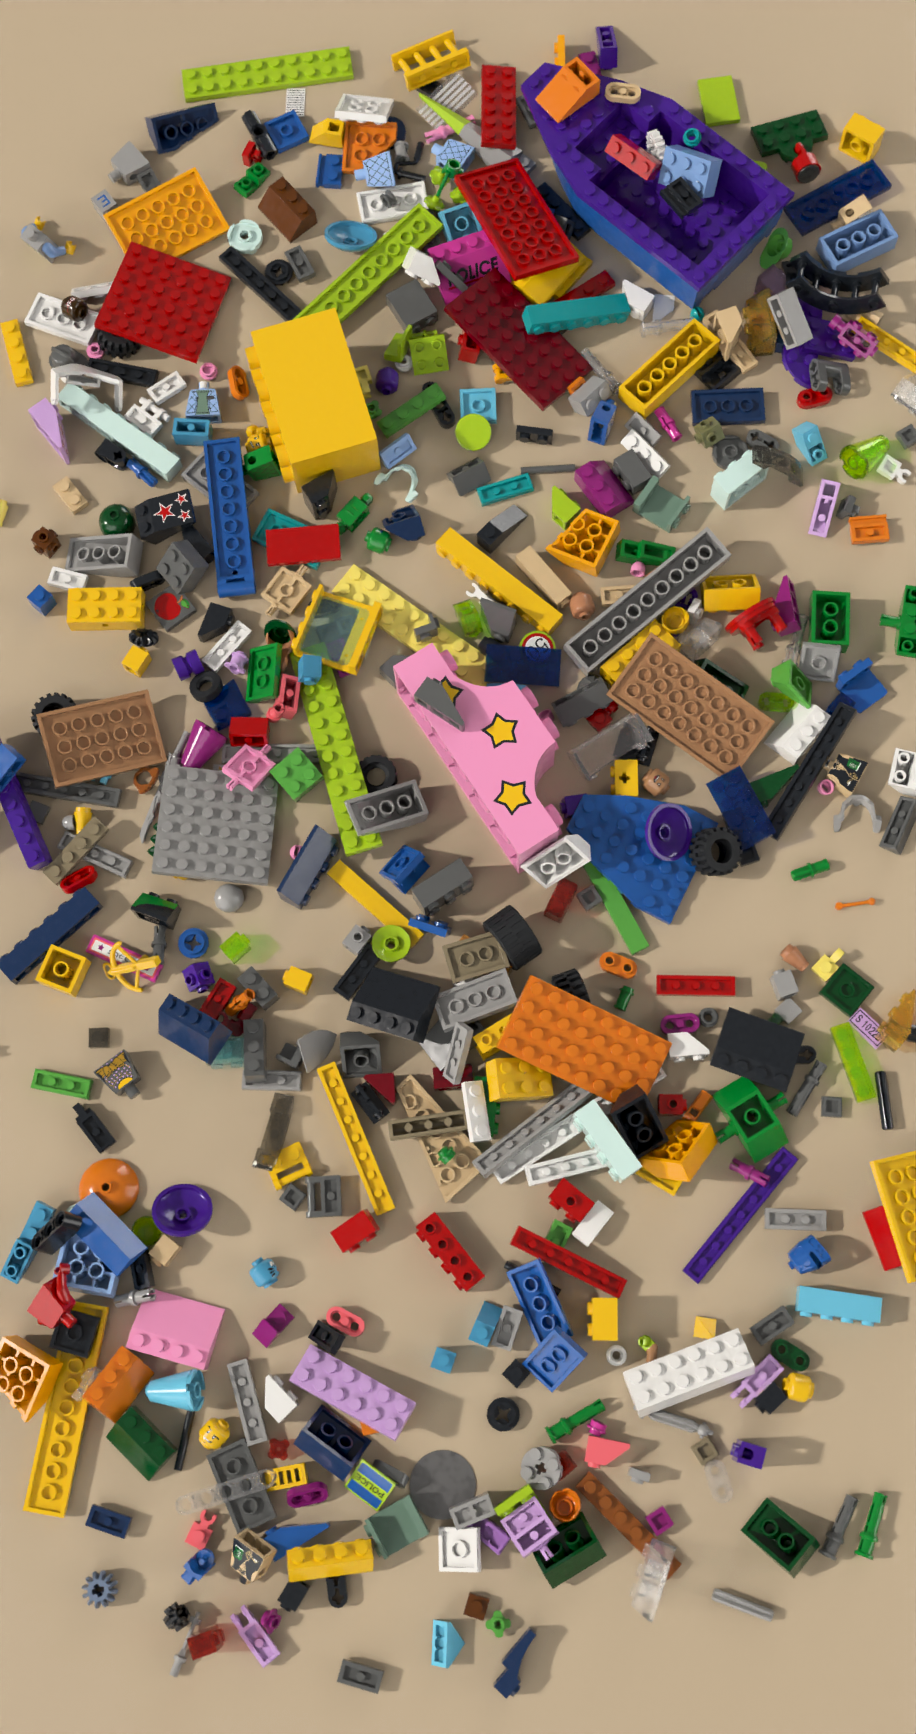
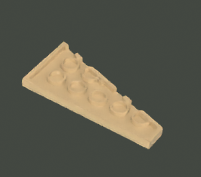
M411 1074L396 1086L409 1118L444 1112ZM462 1131L417 1137L445 1203L451 1200L480 1173L473 1166L472 1161L482 1153L473 1143H470V1139ZM444 1146L448 1148L452 1146L456 1153L455 1156L446 1164L441 1160L438 1161L440 1157L438 1152Z

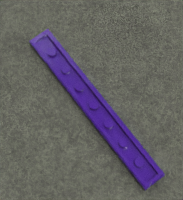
M782 1147L762 1171L771 1176L770 1181H767L768 1185L763 1187L753 1182L683 1268L682 1271L697 1284H699L799 1160L785 1147Z

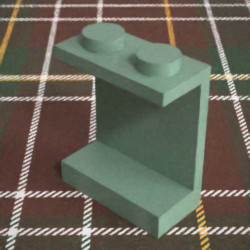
M653 475L635 500L632 511L670 533L673 528L676 529L678 527L682 514L686 515L689 511L691 497L687 495L685 500H682L659 486V478Z
M410 1494L365 1520L366 1525H364L369 1538L373 1536L376 1542L373 1545L379 1557L383 1556L384 1560L430 1533Z

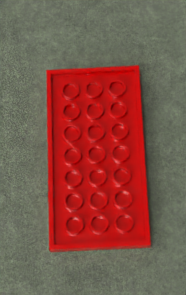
M518 158L454 175L455 184L514 281L579 262L580 257Z

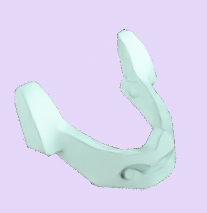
M401 464L391 469L387 474L380 472L374 481L376 485L387 481L394 471L404 470L408 472L412 483L405 500L411 503L417 498L418 492L415 491V488L418 484L416 470L411 465Z

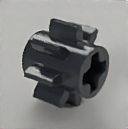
M175 1602L164 1610L166 1616L163 1621L168 1629H175L178 1632L190 1623L187 1620L190 1613L185 1605H178Z

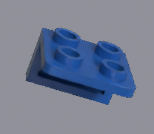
M869 657L864 661L862 659L857 661L849 672L847 670L843 671L838 676L839 679L835 685L848 703L857 710V713H862L887 694L886 688L870 671L873 662Z

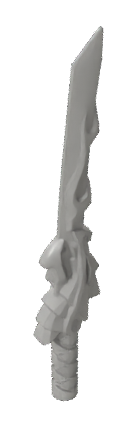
M183 732L173 754L168 752L167 765L182 766L180 765V755L189 739V732ZM164 771L158 777L160 785L140 831L142 844L146 839L151 823L156 817L155 812L161 801Z

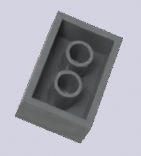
M461 858L412 888L413 899L424 915L433 916L440 911V907L446 904L448 906L455 902L456 897L460 894L465 895L469 893L474 886L473 876Z

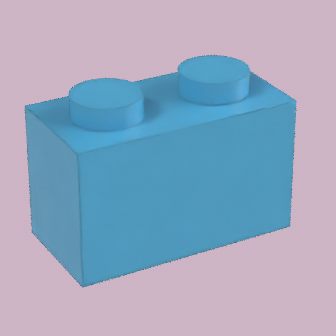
M174 418L172 435L177 445L204 446L203 441L212 440L213 428L210 420Z

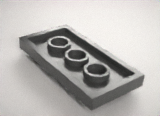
M242 1438L206 1455L237 1534L246 1528L251 1530L277 1517L249 1446H247L246 1438Z

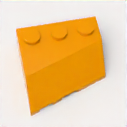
M585 509L545 549L564 565L598 577L620 533L619 521Z
M676 1120L665 1129L669 1141L641 1157L638 1161L644 1169L657 1178L690 1182L718 1140L710 1123Z
M18 1335L4 1336L0 1342V1392L5 1393L11 1401L12 1407L14 1409L17 1408L22 1415L21 1418L26 1423L47 1402L63 1362Z

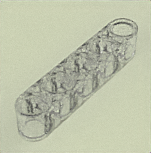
M265 1468L187 1493L177 1499L175 1504L176 1510L181 1515H188L268 1489L276 1483L277 1473L271 1468ZM264 1472L271 1474L272 1481L270 1484H265L262 1481ZM244 1479H249L252 1483L249 1491L244 1490L242 1487ZM227 1485L231 1488L232 1493L230 1497H225L222 1494L223 1486ZM204 1492H208L211 1495V1502L209 1504L204 1503L202 1500ZM185 1498L191 1502L189 1510H185L182 1507V1500Z

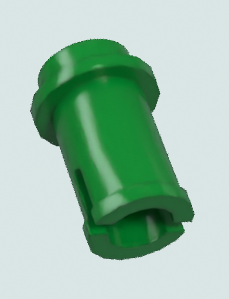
M623 985L619 989L621 992L614 1007L625 1012L631 996H634V989Z

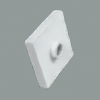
M450 1526L439 1527L440 1572H481L480 1527H464L456 1530V1527Z

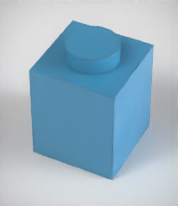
M302 655L298 661V682H302L305 685L318 683L321 679L322 656Z
M437 1347L430 1367L451 1374L457 1353Z

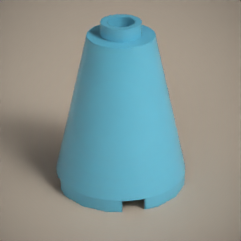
M191 1369L151 1380L145 1388V1395L150 1402L192 1412L199 1411L204 1402V1397H201V1390H205L204 1376L200 1370Z

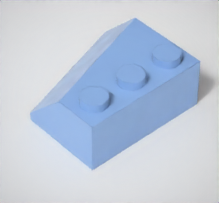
M77 1234L72 1236L60 1248L56 1267H60V1263H68L70 1265V1273L67 1275L68 1290L114 1299L120 1275L117 1277Z

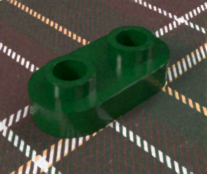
M777 1339L772 1342L770 1352L775 1359L794 1371H804L808 1368L810 1359L807 1353L785 1339ZM780 1345L785 1347V1352L782 1354L778 1351ZM797 1357H801L803 1359V1363L801 1365H798L796 1363Z

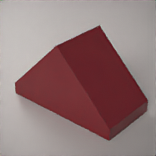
M394 1073L366 1074L363 1077L393 1106L396 1104Z

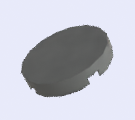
M726 435L724 439L713 445V461L718 467L726 470L732 461H738L748 450L747 444L738 436Z

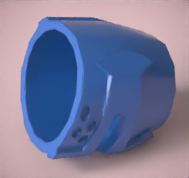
M813 1235L798 1242L788 1252L790 1259L788 1265L791 1270L795 1268L800 1274L816 1271L831 1261L828 1252Z

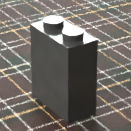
M417 279L386 294L387 305L404 331L408 324L412 325L413 334L418 333L421 329L432 326L438 321V311Z

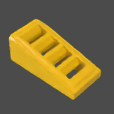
M305 1462L264 1470L267 1492L308 1484ZM296 1468H298V1470H299V1476H300V1480H299V1481H296V1475H295V1469H296ZM287 1470L291 1471L292 1482L290 1483L288 1482ZM281 1471L283 1472L284 1484L280 1483L279 1472ZM271 1473H275V1486L272 1485Z

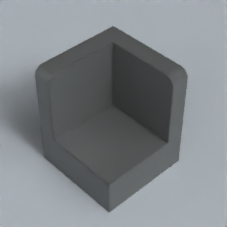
M285 1043L280 1055L277 1054L275 1057L278 1061L296 1070L300 1068L303 1062L300 1048L289 1043Z

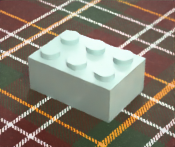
M757 447L751 451L747 450L738 461H732L725 471H719L714 476L710 496L723 510H726L766 479L771 462Z

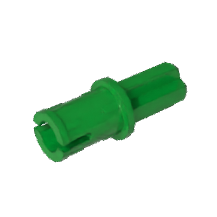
M826 858L812 864L807 863L806 866L792 870L791 877L794 881L807 877L813 878L815 874L830 870V866Z

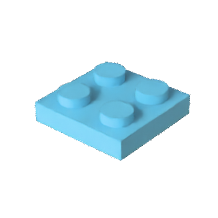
M495 388L459 389L461 418L468 414H479L486 418L489 424H497Z

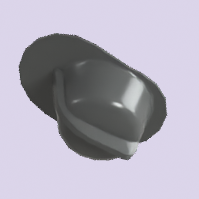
M60 344L56 347L52 346V352L49 357V364L52 368L67 364L88 366L87 358L65 344Z

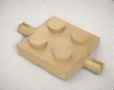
M304 564L301 565L297 572L290 571L282 566L263 590L261 597L271 604L267 611H265L266 615L272 617L278 609L292 616L312 590V585L302 577L308 570Z

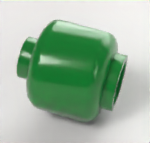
M375 527L372 532L368 530L364 541L367 542L366 547L368 550L383 554L384 551H388L392 538H390L389 532Z

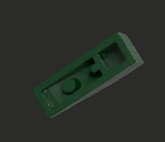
M793 765L745 784L743 791L752 810L756 808L762 810L768 807L769 803L793 778L799 765Z

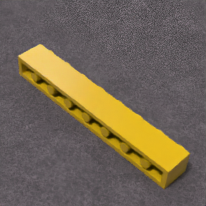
M451 527L437 540L436 552L440 557H446L453 567L464 571L467 578L478 582L480 588L492 593V596L498 602L502 601L508 607L516 609L521 619L526 624L530 623L533 625L536 631H542L551 635L563 622V614Z

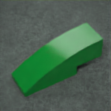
M621 539L616 544L615 561L630 564L640 561L644 565L660 566L676 553V547L646 540L635 542Z

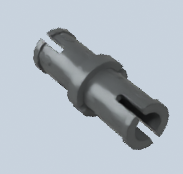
M156 925L154 926V941H152L151 947L153 948V956L159 955L160 964L163 965L164 953L167 948V943L165 942L167 928L164 925H159L158 929Z

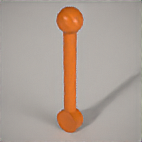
M869 898L865 901L845 904L838 902L835 905V909L841 910L844 907L864 904L874 905L876 900Z

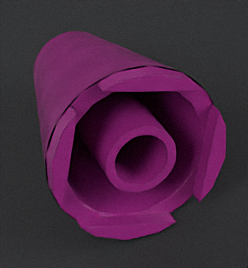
M196 719L181 759L182 767L201 768L227 742L228 738Z

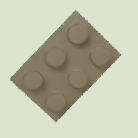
M490 932L442 946L453 985L493 973L503 968H510L505 951Z

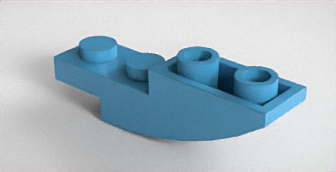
M40 1200L36 1201L20 1237L16 1239L0 1276L15 1284L20 1282L38 1252L31 1247L32 1239L53 1218L56 1212L55 1208Z

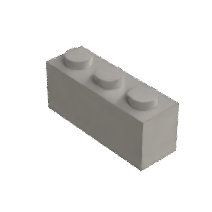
M794 287L767 298L787 350L813 339Z

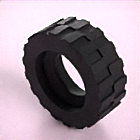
M371 755L359 762L368 793L397 784L396 768L387 757ZM380 768L385 772L386 778L382 784L372 785L368 782L367 775L371 769Z

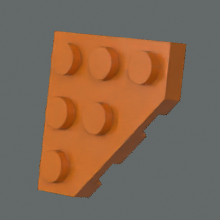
M346 121L342 173L354 174V170L364 168V160L384 153L397 141V122L377 125L369 121L366 123Z

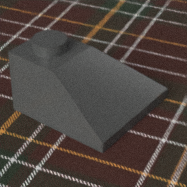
M481 597V617L491 637L497 642L509 643L516 626L517 610Z
M360 1031L340 1033L343 1078L364 1077L366 1074L383 1073L379 1041Z

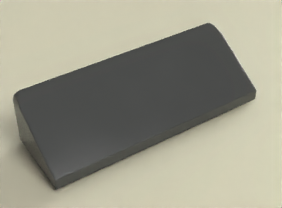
M900 796L879 844L881 848L901 855L916 821V799Z

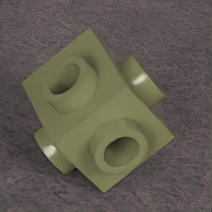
M713 416L702 420L694 426L696 442L702 444L706 449L725 438L720 423Z

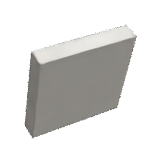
M803 641L798 668L809 680L835 682L841 646Z

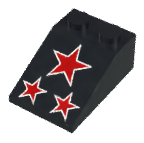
M189 489L147 499L134 507L141 540L155 545L196 523Z

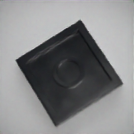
M71 1310L70 1313L77 1319V1322L70 1329L63 1323L55 1327L49 1348L89 1359L101 1318Z

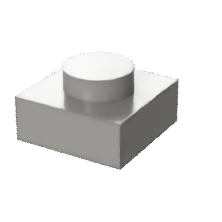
M629 1466L627 1473L628 1476H631V1481L642 1485L644 1481L649 1483L651 1476L650 1473Z

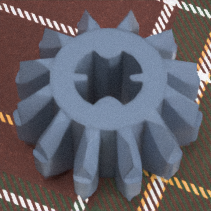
M102 1570L100 1575L97 1571H94L92 1577H86L85 1580L88 1584L83 1585L82 1589L87 1590V1593L82 1596L83 1598L89 1596L88 1605L95 1601L94 1606L96 1609L101 1604L105 1608L108 1606V1601L113 1602L115 1600L112 1594H117L118 1589L113 1588V1586L118 1584V1581H110L113 1577L112 1573L106 1577L105 1570ZM97 1587H104V1591L97 1592Z

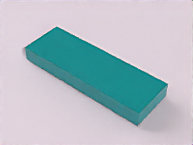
M529 473L477 488L482 507L534 491Z

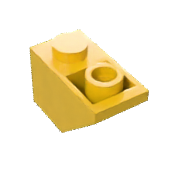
M327 118L314 125L309 143L343 148L345 121Z

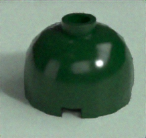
M112 504L101 512L99 526L103 535L134 533L136 520L128 507L122 504Z

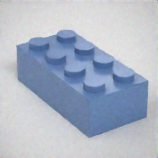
M879 209L820 237L816 246V252L828 270L831 271L833 269L846 272L894 249L899 236L883 211Z

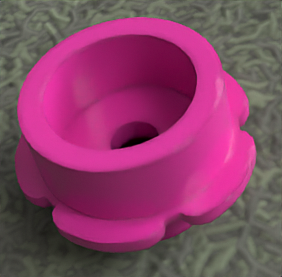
M592 1419L590 1424H587L591 1434L598 1437L601 1434H606L607 1425Z

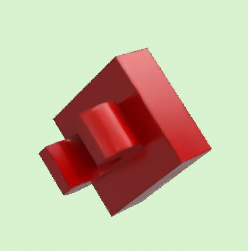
M248 141L242 152L245 166L250 167L253 162L260 163L262 160L260 156L261 151L256 149L255 142Z

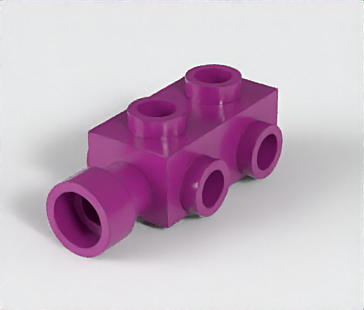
M836 314L828 324L831 329H836L840 332L837 336L840 339L839 343L846 348L850 346L854 350L853 354L858 358L862 359L864 357L866 359L868 356L872 357L878 350L876 346L879 343L877 336L871 331L867 332L864 330L860 322L850 320L848 323H845L842 317ZM851 329L856 332L855 335L850 334ZM865 340L870 343L869 346L864 344Z

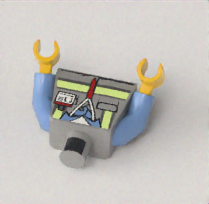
M37 216L34 223L25 226L21 231L20 238L50 263H53L56 257L66 253L73 255L76 245H72V241H66L65 247H59L41 232L46 221H40V216Z

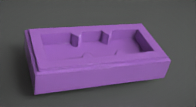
M489 1517L467 1526L480 1527L481 1541L497 1555L502 1553L511 1540L509 1534Z

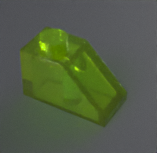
M470 599L453 604V609L465 637H475L483 632L478 611Z

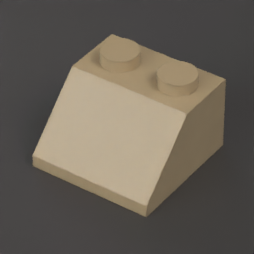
M737 306L715 313L712 332L720 339L719 349L724 361L729 360L742 331L741 326L744 318L742 312L738 311Z

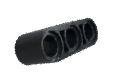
M64 1210L59 1211L34 1235L31 1242L32 1249L53 1255L78 1232L82 1224V1217Z

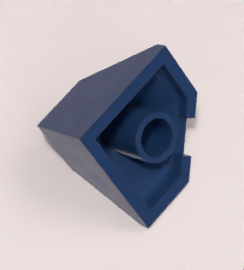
M413 504L396 509L392 512L390 519L385 518L382 520V524L387 531L407 541H417L422 536H425L420 515Z

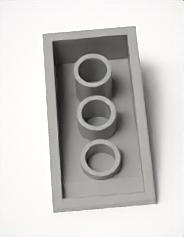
M133 533L70 538L65 569L87 575L138 576L144 542Z
M415 779L344 801L358 837L409 827L424 822L429 814Z

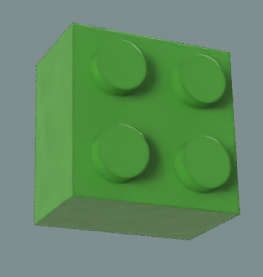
M299 747L269 771L295 802H298L324 779V776Z

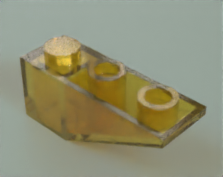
M915 989L910 993L905 992L898 1001L901 1004L898 1008L894 1006L888 1013L890 1017L888 1021H882L876 1029L878 1034L875 1038L892 1052L899 1049L911 1033L916 996Z

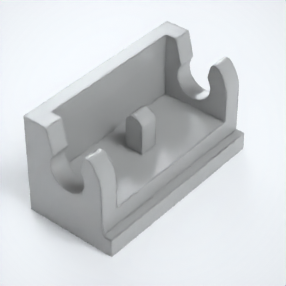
M488 1491L449 1507L456 1530L496 1514Z

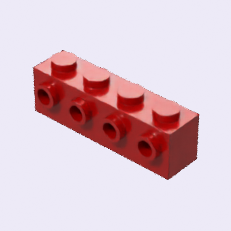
M435 1212L416 1226L418 1229L416 1235L422 1242L427 1241L431 1247L428 1250L435 1259L439 1256L443 1261V1264L440 1266L447 1275L453 1274L456 1278L453 1282L460 1291L463 1289L466 1292L485 1278L482 1271Z

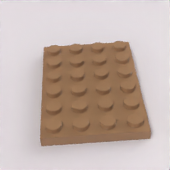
M148 689L36 714L55 789L158 765L167 761Z

